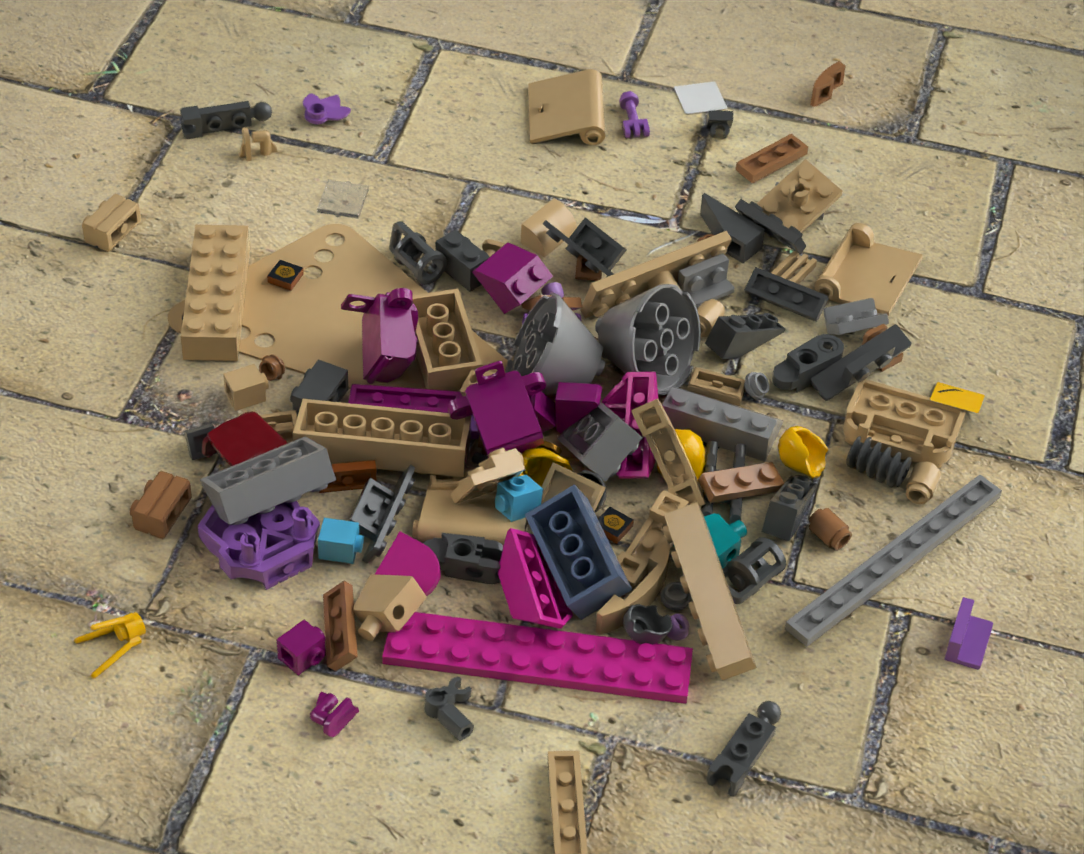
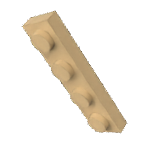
M548 751L547 762L554 854H588L580 752Z

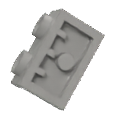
M724 253L679 270L678 285L683 292L690 294L696 308L704 301L710 299L717 300L734 293V286L727 280L729 259Z
M873 298L823 309L827 334L841 335L877 327L881 324H889L887 313H877Z

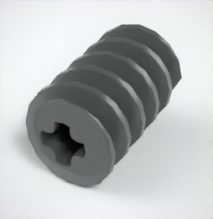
M861 436L857 437L846 459L847 466L850 468L856 466L857 471L860 473L866 471L867 476L870 478L876 476L877 481L880 483L886 481L887 486L890 488L895 485L899 487L908 474L912 458L908 457L904 462H901V452L891 457V447L881 452V442L871 447V437H868L863 443L861 442Z

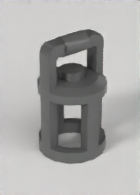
M399 221L393 224L389 249L394 254L396 262L400 265H405L413 272L415 279L420 284L428 285L435 282L446 269L447 259L445 255L437 250L434 251L426 243L423 235L417 232L414 233L404 222ZM422 253L425 254L422 258H420L418 263L415 262L422 255ZM430 261H433L437 268L429 275L424 270V267Z
M759 537L739 556L730 560L722 570L725 578L728 576L730 582L740 591L738 593L728 586L734 603H743L750 596L757 593L774 576L785 570L786 559L777 544L766 537ZM769 551L776 559L774 565H770L763 558ZM754 563L759 567L756 571L752 567Z

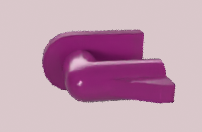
M321 692L318 696L316 707L310 713V719L323 726L325 735L335 737L359 712V708L352 704L350 698L346 697L329 714L339 701L334 694Z

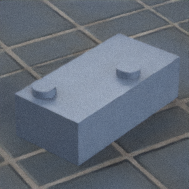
M575 484L524 514L567 607L581 620L601 609L614 594L621 597L632 590L588 498Z

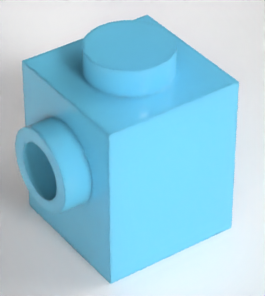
M528 475L513 477L497 484L495 508L511 522L526 518L524 514L541 505L543 488Z
M324 518L318 537L319 559L354 564L356 553L362 552L364 535H359V523Z

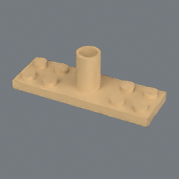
M724 231L591 283L582 305L583 308L580 311L585 319L594 315L599 317L610 308L658 285L673 284L679 286L677 284L679 270L722 253L725 255L732 239L728 232Z

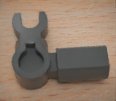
M459 676L451 679L447 687L432 688L426 692L424 712L431 718H438V721L458 741H462L471 735L474 724L454 706L455 702H465L471 697L472 688L470 686L463 690L458 689L461 687V678Z

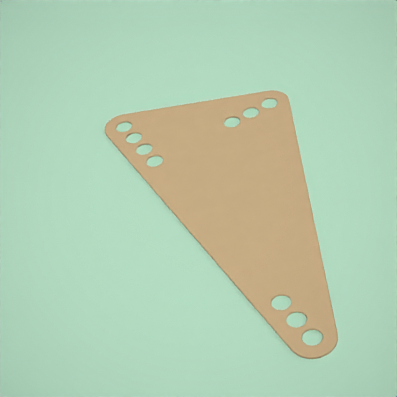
M343 224L325 225L248 266L242 327L248 328L251 333L247 338L240 339L239 353L263 360L266 355L274 354L282 359L285 368L303 374L309 368L312 369L319 359L347 369L349 389H351L352 384L426 389L417 357H415V361L410 364L400 378L389 383L375 381L373 384H369L367 380H363L362 317L364 313L342 310L341 304L348 294L376 297L378 293H390L397 288L410 289L413 295L428 292L351 227ZM337 234L343 236L345 242L339 246H331L326 243V238ZM325 250L331 252L334 257L329 262H319L314 258V255L319 251ZM279 260L303 267V270L308 267H317L322 271V275L316 279H309L303 275L291 291L270 284L267 280L268 274ZM185 300L173 306L168 313L170 327L180 334ZM353 301L350 304L354 306H361L365 303L362 301ZM472 331L483 366L502 361L505 371L508 360ZM267 334L271 335L275 342L269 347H259L255 344V339L260 335ZM556 427L552 428L551 434L544 437L543 440L557 445L562 450L561 457L567 459L576 458L568 448L557 441L560 433L556 431Z

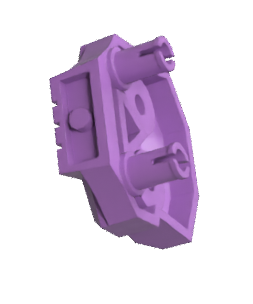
M294 501L278 504L271 512L257 513L249 516L248 520L242 524L229 525L219 517L212 504L198 524L199 538L208 550L219 558L220 568L231 580L236 578L253 579L262 582L267 590L277 585L278 582L281 583L287 580L289 576L291 578L297 575L299 571L303 572L312 567L314 545L320 534V521L308 507H300L298 502Z

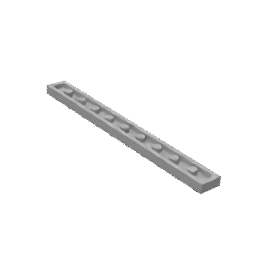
M978 475L786 621L785 630L806 647L997 501L1001 496L1002 490L982 475Z

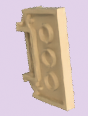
M865 379L858 383L847 407L843 424L845 441L853 445L859 436H861L862 443L868 437H871V447H874L878 442L882 443L881 452L891 447V455L893 456L901 452V459L903 460L911 457L914 462H931L939 469L952 456L967 411L931 401L930 397Z

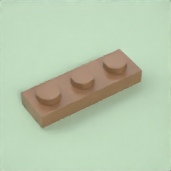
M790 134L736 162V171L748 181L754 183L807 155L808 146L793 134Z
M773 462L702 473L698 479L710 503L778 492L784 485Z
M342 581L323 594L327 667L334 671L339 670L358 657L355 614L353 612V585L346 581Z

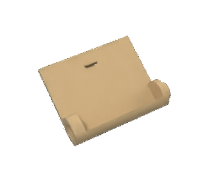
M588 69L528 83L531 144L577 133L580 134L581 140L588 145H598L604 141L602 75L598 71Z
M854 223L815 282L814 288L815 291L827 295L828 300L842 304L873 298L877 313H887L889 316L923 259V254L875 243L874 233L869 226L863 223Z
M429 481L420 519L414 520L412 537L417 538V541L423 543L426 540L433 539V537L442 538V533L485 537L487 540L498 541L504 546L506 534L510 528L526 532L527 519L522 518L511 522L495 508L497 491L454 504L451 496L454 490H431Z

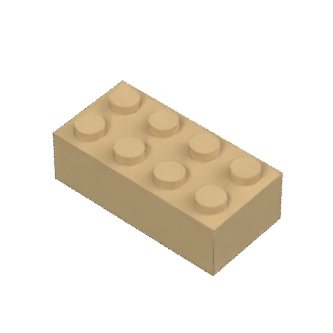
M459 289L413 295V303L418 310V324L415 331L418 338L416 357L425 387L430 390L460 391L471 369L475 370L482 367L483 363Z

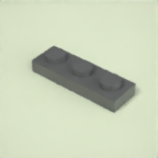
M740 199L736 204L735 208L740 215L765 229L767 234L800 255L807 247L801 238L803 234L793 226H790L788 229L782 225V220L774 214L768 216L763 213V209L755 202L747 203Z
M755 267L744 289L748 295L815 322H818L828 301V296L757 267Z

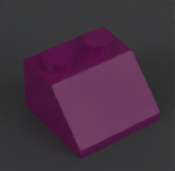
M509 242L472 271L504 314L521 305L553 277L538 255Z

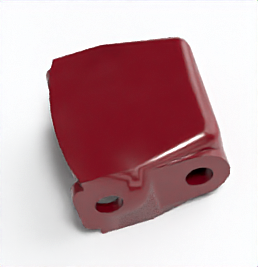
M251 411L228 420L207 433L202 442V454L209 458L218 452L232 467L288 444V442L258 413Z

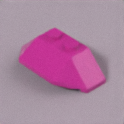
M627 372L623 376V380L601 402L642 436L631 410L658 398L656 372ZM645 436L639 441L636 451L631 455H627L622 461L621 467L616 473L620 479L649 478L656 459Z
M510 528L506 534L498 575L512 618L561 629L573 614L565 603L545 557L537 545L538 542L534 534Z

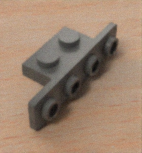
M586 217L570 237H567L545 220L543 223L549 229L546 232L548 236L557 243L561 239L566 242L568 246L565 249L576 258L580 255L587 259L585 265L595 273L601 270L607 277L614 275L611 270L627 251Z
M895 324L813 376L810 383L821 397L828 401L854 383H860L877 368L881 369L888 365L894 357L910 348L912 343L898 325Z
M410 465L404 471L393 491L371 478L365 483L348 520L358 522L359 533L371 540L362 561L368 563L374 555L379 557L387 545L384 538L392 532L397 521L393 519L394 515L399 514L406 502L402 497L404 493L407 494L415 482L412 475L416 467Z

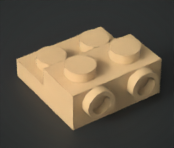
M500 448L489 453V459L480 462L478 468L467 473L468 477L458 482L459 486L451 493L454 504L495 492L499 482L518 477L525 470L521 453L516 448L509 451Z

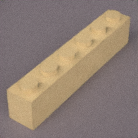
M696 502L664 514L667 526L663 527V531L668 543H674L676 550L672 551L671 555L676 568L682 567L684 576L679 578L685 594L691 593L693 601L689 602L688 605L694 620H700L702 627L698 628L697 632L702 645H708L711 654L706 655L712 673L717 671L723 681L756 669L755 661L710 532L698 503Z

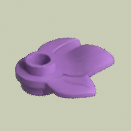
M310 93L303 100V106L306 109L305 119L315 125L322 124L327 120H341L351 112L349 107L340 106L339 95L320 99L318 96Z

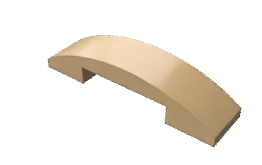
M657 398L631 410L642 436H645L666 481L668 492L689 501L688 505L697 502L700 507L706 504L686 452L659 399Z
M663 490L649 510V518L627 551H622L617 558L630 586L635 587L645 578L649 557L665 540L667 541L663 531V527L667 526L664 514L688 506L689 501Z
M665 540L649 557L647 576L625 600L614 594L597 612L595 632L601 635L622 627L623 617L631 605L641 604L646 607L652 604L660 593L667 576L670 555V543Z

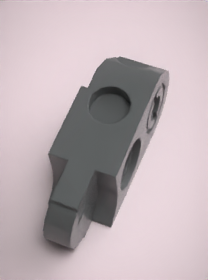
M821 334L787 353V359L774 366L772 383L782 390H793L796 388V393L812 386L810 380L813 376L842 358L844 351L843 342L838 337L830 334Z
M442 533V538L433 537V539L423 542L436 554L440 570L445 571L446 577L484 584L501 583L498 570L500 569V560L504 547L502 543L495 540H487L485 537Z

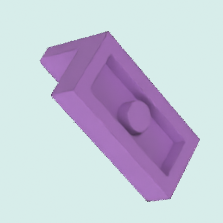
M963 597L944 660L979 670L993 622L971 616L975 600Z

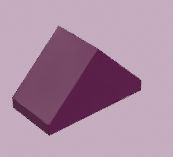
M558 383L555 398L556 431L561 434L599 406L602 387L599 384Z

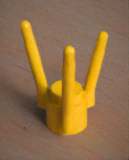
M133 612L119 618L91 625L90 629L96 631L74 639V642L78 644L114 631L120 641H128L92 672L91 677L96 678L132 647L142 643L140 636L146 633V628L141 616L137 612Z

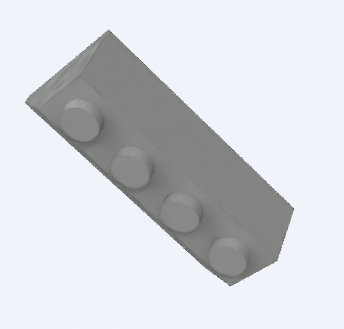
M671 387L662 404L674 429L691 430L701 437L702 442L716 441L718 442V447L735 452L736 444L746 445V456L764 462L783 424V420L676 387Z
M305 436L202 478L200 481L219 517L229 525H239L246 522L249 516L257 513L271 512L275 509L276 505L283 502L297 501L302 497V494L309 491H321L327 488L328 483L336 481L327 449Z

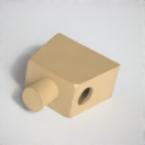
M375 574L369 576L353 607L354 614L362 623L358 629V634L363 639L373 641L379 631H399L425 601L427 596L413 576Z

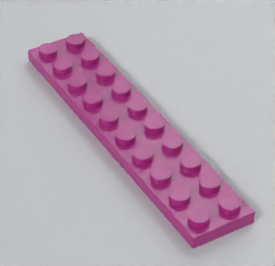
M415 612L399 631L388 632L382 664L687 704L693 648L658 643L653 645L649 643L639 644L634 640Z

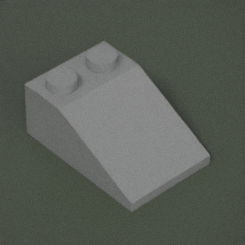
M600 401L598 407L563 431L557 439L584 465L606 482L609 477L614 476L619 471L621 463L627 455H631L636 451L639 441L643 437Z

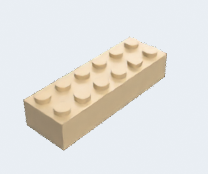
M195 224L181 330L183 360L238 361L250 255L249 226Z
M302 399L293 430V441L306 436L325 447L331 464L375 460L376 469L405 471L412 465L416 467L414 472L419 474L464 477L471 440L472 416L454 420L451 419L449 413Z

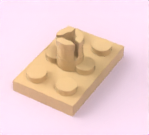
M805 159L757 204L766 215L774 214L782 220V225L788 229L790 226H793L802 233L842 196L843 191Z

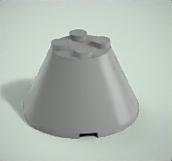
M673 284L658 285L610 308L603 318L597 320L595 325L596 332L598 333V342L603 346L602 358L611 361L625 374L627 372H656L659 395L668 394L671 387L679 388L682 386L692 372L693 366H690L694 351L699 352L700 319L696 305L688 292H683L678 288L679 286Z
M550 292V295H552L550 297L545 295L541 297L526 317L513 344L518 347L513 361L508 359L505 373L518 371L521 377L534 372L542 373L546 387L541 392L546 396L556 395L559 382L591 384L594 376H599L605 366V361L601 359L603 346H601L565 301L553 292Z

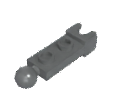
M249 101L199 109L198 106L184 107L180 109L183 120L181 124L183 135L186 139L203 137L205 133L252 126L251 118H255L258 121L268 120L272 115V108L266 102H259L251 108Z
M764 701L759 705L757 709L758 717L748 713L721 754H718L709 767L707 773L708 785L713 786L718 780L726 779L731 784L728 795L732 797L737 794L746 776L775 735L776 727L773 724L779 721L781 709L773 701Z

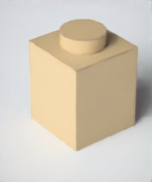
M255 364L223 373L225 394L235 411L266 401V389L269 388L268 380L264 373L260 374Z

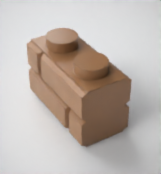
M164 471L158 472L154 480H148L143 496L140 500L136 499L130 508V516H132L135 530L146 534L150 533L152 536L164 539L192 498L189 480L179 476L174 477L173 474Z

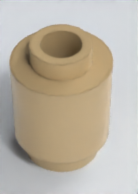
M715 299L704 301L697 309L700 319L701 337H708L718 317L724 316V306Z
M918 462L915 464L905 487L907 491L906 496L910 501L916 504H925L933 497L941 478V472L935 464L931 462Z

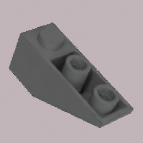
M706 193L702 195L700 215L711 233L717 235L727 231L732 239L726 254L741 263H745L762 249L765 234L764 228Z
M769 313L721 316L716 320L705 344L722 359L740 358L784 333L786 329L778 323V319L774 315Z
M791 475L770 500L762 532L790 541L801 523L818 484L811 482V479L806 476Z

